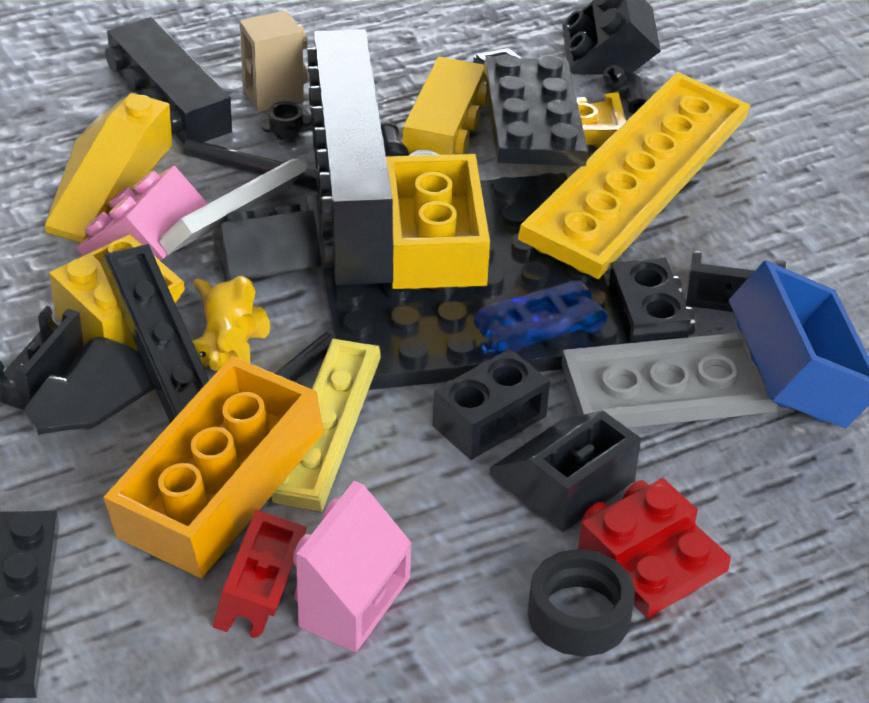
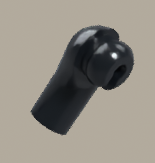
M611 65L605 69L603 80L606 83V89L610 93L618 92L620 98L627 100L630 113L634 114L648 101L642 79L634 73L624 71L619 65Z

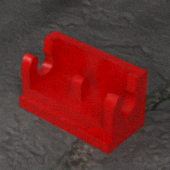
M255 510L222 590L213 628L228 632L236 616H242L252 622L250 628V636L252 638L259 637L263 633L269 615H275L294 565L293 555L301 538L305 535L307 527Z

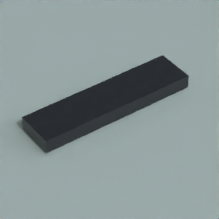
M149 244L103 254L100 264L171 423L209 381L208 375Z

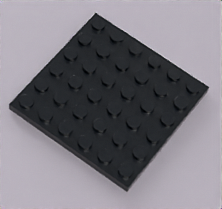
M544 173L536 176L480 180L490 238L487 286L393 289L392 283L336 285L334 267H325L319 195L306 196V210H314L323 264L319 267L332 335L335 339L376 345L380 348L381 358L369 390L442 383L454 380L474 369L483 361L492 359L510 348L537 371L546 372L563 370V350L629 343L604 274L597 279L518 240L521 224L568 179L566 173Z

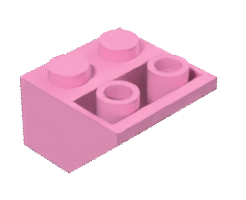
M175 165L160 175L153 170L133 187L135 189L134 192L130 187H127L109 202L112 210L108 215L105 212L101 213L85 227L84 230L88 236L76 249L84 256L130 234L142 245L149 244L153 255L161 261L167 256V253L159 243L160 237L181 218L208 203Z
M353 481L340 499L334 498L328 504L322 522L311 535H304L295 549L293 564L297 567V586L294 600L298 602V627L357 653L410 579L411 541L368 489L359 482Z

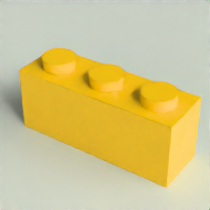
M438 56L403 126V143L407 147L409 155L417 150H431L439 155L466 154L470 130H477L481 107L486 108L488 105L483 72L484 65Z

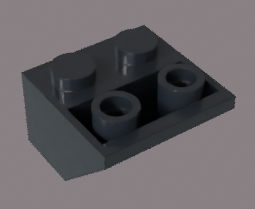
M593 0L582 10L574 11L562 25L566 59L569 62L572 74L603 75L605 69L611 65H619L624 71L633 73L661 52L653 8L646 0Z
M300 204L275 207L272 213H268L266 217L255 218L254 211L231 213L227 215V219L220 223L213 232L214 243L225 281L233 280L237 276L255 279L309 271L323 265L314 210L301 211Z
M604 410L561 419L492 465L489 475L556 528L564 532L580 521L591 506L599 502H607L635 482L641 437Z

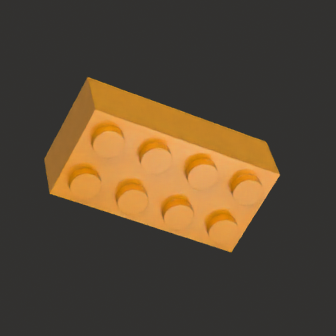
M231 356L103 497L116 538L202 579L252 520L255 510L262 508L323 435L324 430L317 392Z

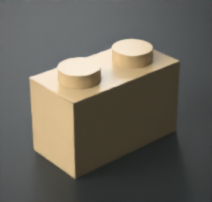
M287 10L240 20L243 91L256 111L269 110L272 105L278 102L289 101L298 103L304 101V84L308 82V72L303 61V49L307 48V36L301 24L297 25Z

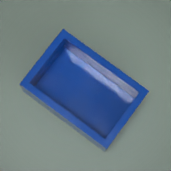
M764 260L729 299V302L737 318L736 325L744 334L752 352L750 354L751 359L759 368L766 384L765 391L768 397L782 408L791 407L809 414L819 422L828 421L847 428L869 406V356L836 290Z

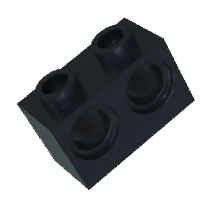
M666 257L611 262L608 287L629 343L688 338V335L694 334V312L690 306H685L682 299L681 280L678 275L673 276Z
M510 348L492 359L483 361L474 369L454 380L446 381L439 388L435 389L432 426L465 456L473 460L547 417L550 380Z

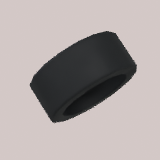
M583 549L558 552L543 560L532 575L527 614L532 630L545 645L563 654L581 657L604 654L618 646L630 630L635 587L630 574L616 560L600 552ZM564 588H589L604 595L614 607L613 610L599 617L587 619L573 617L557 610L549 601V596Z

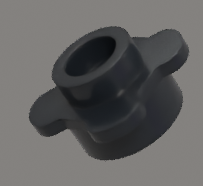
M289 101L278 102L269 108V119L261 122V129L267 133L273 132L280 139L293 140L298 138L299 132L303 128L311 125V118L309 115L303 114L302 107L297 103Z

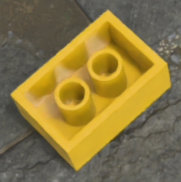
M476 154L387 156L386 161L393 198V289L487 286L490 238Z

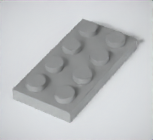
M742 332L563 350L562 367L578 415L604 410L627 428L777 412L778 407L765 391L766 384L759 368L751 359L750 354L752 352Z

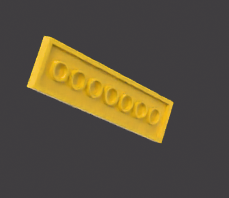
M676 72L587 160L586 166H580L521 224L518 240L534 247L541 253L548 254L575 267L582 273L599 279L609 269L611 262H615L746 120L751 105Z

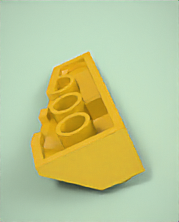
M130 93L90 124L74 143L45 223V231L47 233L82 243L88 236L84 230L85 227L101 213L105 212L108 215L112 210L109 202L127 187H130L133 191V187L149 173L173 146L169 103L155 100L145 95Z

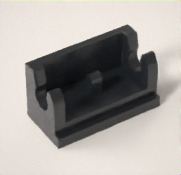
M693 249L685 306L734 312L729 299L755 270L701 264L702 250ZM776 260V265L786 269V261Z
M46 306L39 313V333L5 371V367L2 361H0L1 403L24 410L50 375H64L84 348L79 312L67 309L62 314L60 326L53 321V312L50 306Z

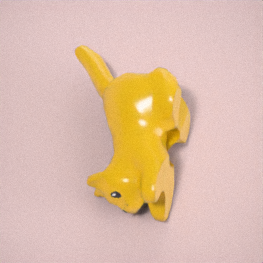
M237 276L233 280L219 282L212 288L209 282L199 278L195 279L193 285L204 303L207 325L203 336L192 340L203 366L218 371L231 356L250 363V347L247 341L253 338L265 339L270 332V321L266 311L260 306H253L256 291L252 281L245 276Z

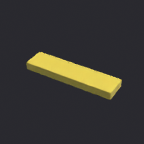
M332 339L312 390L317 392L324 433L272 494L273 503L323 512L380 361L379 346Z

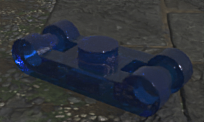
M572 281L486 306L475 315L474 325L483 336L489 337V346L497 356L510 348L517 352L522 346L579 329H583L588 333L595 332L604 326L608 315L598 302L591 301V292L582 281Z

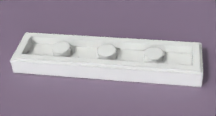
M293 158L181 218L160 237L159 243L169 255L216 229L220 223L227 219L228 214L248 211L281 193L307 170L298 158Z

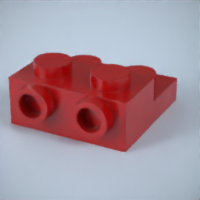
M663 477L651 484L644 480L636 481L626 490L622 500L609 507L604 502L594 504L586 511L581 521L578 549L600 552L616 560L630 574L635 587L634 606L647 619L728 572L731 556L695 524L698 509Z

